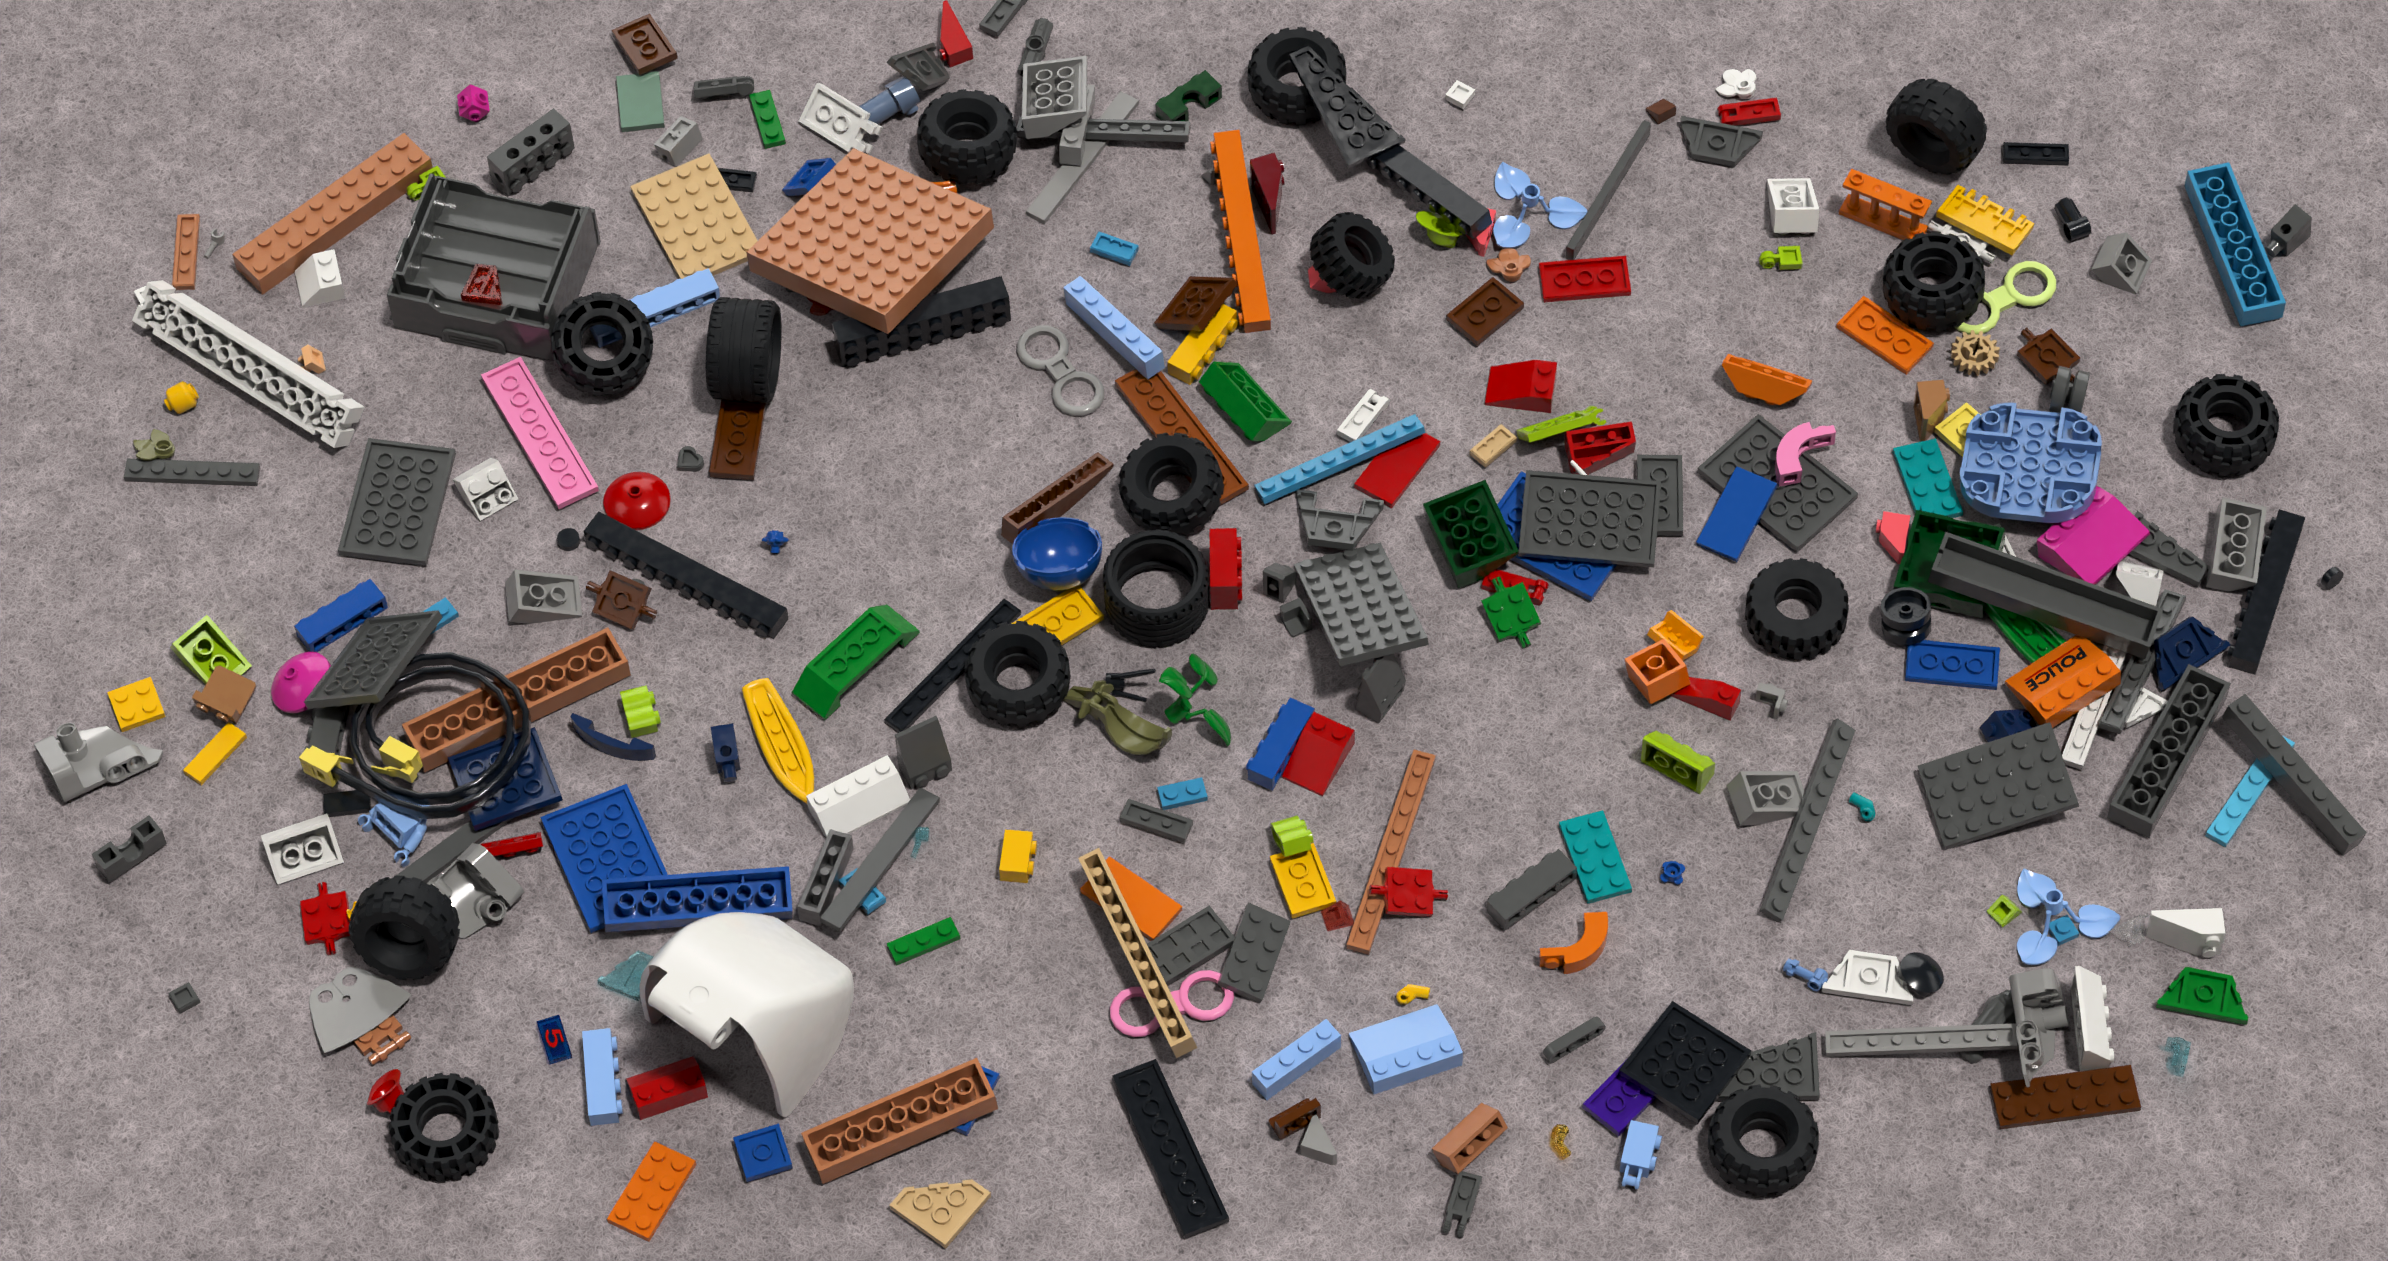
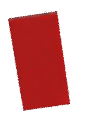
M1626 256L1539 263L1544 303L1631 296Z
M1424 433L1377 454L1354 483V488L1374 499L1384 500V505L1393 508L1439 448L1440 441Z

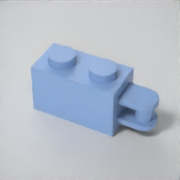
M1630 1121L1620 1163V1172L1624 1173L1623 1187L1630 1185L1638 1190L1641 1178H1648L1649 1171L1655 1170L1657 1157L1653 1156L1655 1149H1660L1662 1136L1658 1135L1659 1126Z

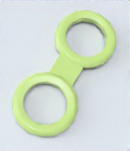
M2024 261L2015 264L2008 270L2003 286L1989 293L1984 292L1982 302L1989 306L1991 311L1989 319L1979 325H1969L1963 322L1962 325L1955 328L1962 333H1967V335H1970L1971 330H1974L1975 334H1979L1980 331L1986 333L1996 326L2000 318V312L2017 305V303L2023 306L2044 304L2052 298L2056 290V278L2053 272L2046 265L2036 261ZM2035 271L2046 279L2047 288L2040 295L2025 296L2015 290L2013 280L2022 272Z

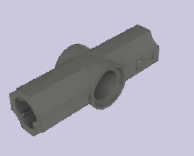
M1040 18L1035 20L1031 34L1026 39V48L1018 68V74L1022 77L1023 64L1041 62L1045 58V50L1053 30V23L1048 19Z

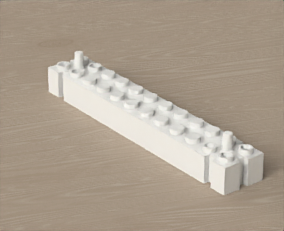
M165 281L147 282L142 294V298L145 299L144 305H138L132 319L133 322L145 329L154 328L152 334L311 434H322L321 440L333 448L349 445L355 431L351 427L352 423L359 422L364 410L363 405L352 398L343 399L344 393L184 293L175 294L176 288Z

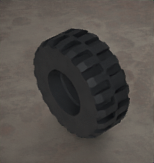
M1800 558V560L1784 559L1783 562L1779 563L1777 561L1770 564L1768 569H1762L1757 574V578H1754L1750 584L1745 607L1747 628L1750 634H1754L1753 639L1758 645H1763L1764 650L1771 654L1775 653L1778 654V657L1785 659L1789 657L1794 658V660L1817 657L1819 653L1824 654L1831 649V644L1836 645L1846 628L1849 598L1847 591L1844 590L1843 582L1841 579L1835 578V573L1829 568L1825 569L1818 562L1813 563L1803 558ZM1787 599H1802L1812 604L1816 608L1817 613L1807 619H1792L1783 615L1776 606Z
M437 1073L433 1077L427 1078L425 1076L419 1079V1082L414 1085L413 1083L405 1089L406 1092L398 1096L395 1101L396 1107H393L390 1112L389 1132L398 1159L407 1166L411 1173L417 1174L419 1172L421 1178L426 1180L436 1178L437 1182H445L449 1178L458 1180L466 1173L469 1175L477 1171V1166H483L489 1160L488 1153L492 1154L496 1148L495 1140L499 1138L498 1118L491 1097L487 1096L486 1090L481 1085H475L473 1079L469 1077L461 1078L459 1074L450 1073V1075ZM453 1113L466 1120L461 1132L448 1140H431L422 1134L427 1122L440 1114Z

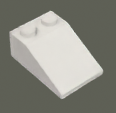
M1767 179L1770 217L1774 233L1785 235L1788 233L1810 234L1811 232H1818L1819 206L1811 179Z
M2222 908L2151 911L2146 929V937L2196 956L2203 955V957L2210 958L2220 955L2225 937Z

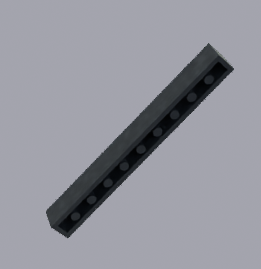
M599 511L584 530L586 543L592 549L596 550L598 548L604 551L608 557L623 561L629 568L639 569L648 578L654 577L660 580L666 587H673L679 590L685 597H693L699 600L703 606L718 610L724 617H732L741 626H749L763 637L768 636L774 639L788 621L786 607Z

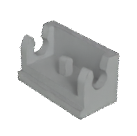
M680 116L656 141L654 146L657 148L662 160L668 157L670 164L677 167L703 138L696 122Z

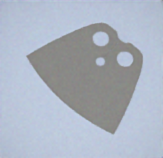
M356 967L344 969L336 975L332 982L321 984L315 988L310 994L309 1004L315 1031L324 1053L361 1037L381 1024L399 1009L412 994L380 976ZM352 974L357 977L356 983L352 986H345L342 983L343 978L347 975ZM330 991L333 994L330 1001L322 1003L318 1000L321 992ZM344 996H350L348 1002H343L342 999Z

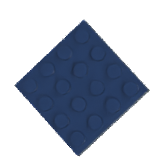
M535 727L531 728L530 745L520 766L507 784L483 806L468 811L475 831L563 800ZM519 732V733H516V734H515V745H514V749H513V751H512V753H511V755H510L508 761L511 759V757H512V755H513V753H514V751H515V749H516V747H517V745H518V743H519V741H520V738H521V736H522V732ZM506 737L448 757L458 787L474 781L495 762Z

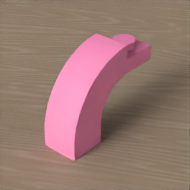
M1810 422L1793 428L1783 437L1777 449L1775 475L1779 487L1801 483L1802 468L1798 458L1807 450L1834 445L1836 437L1834 425L1819 426L1816 429H1812Z

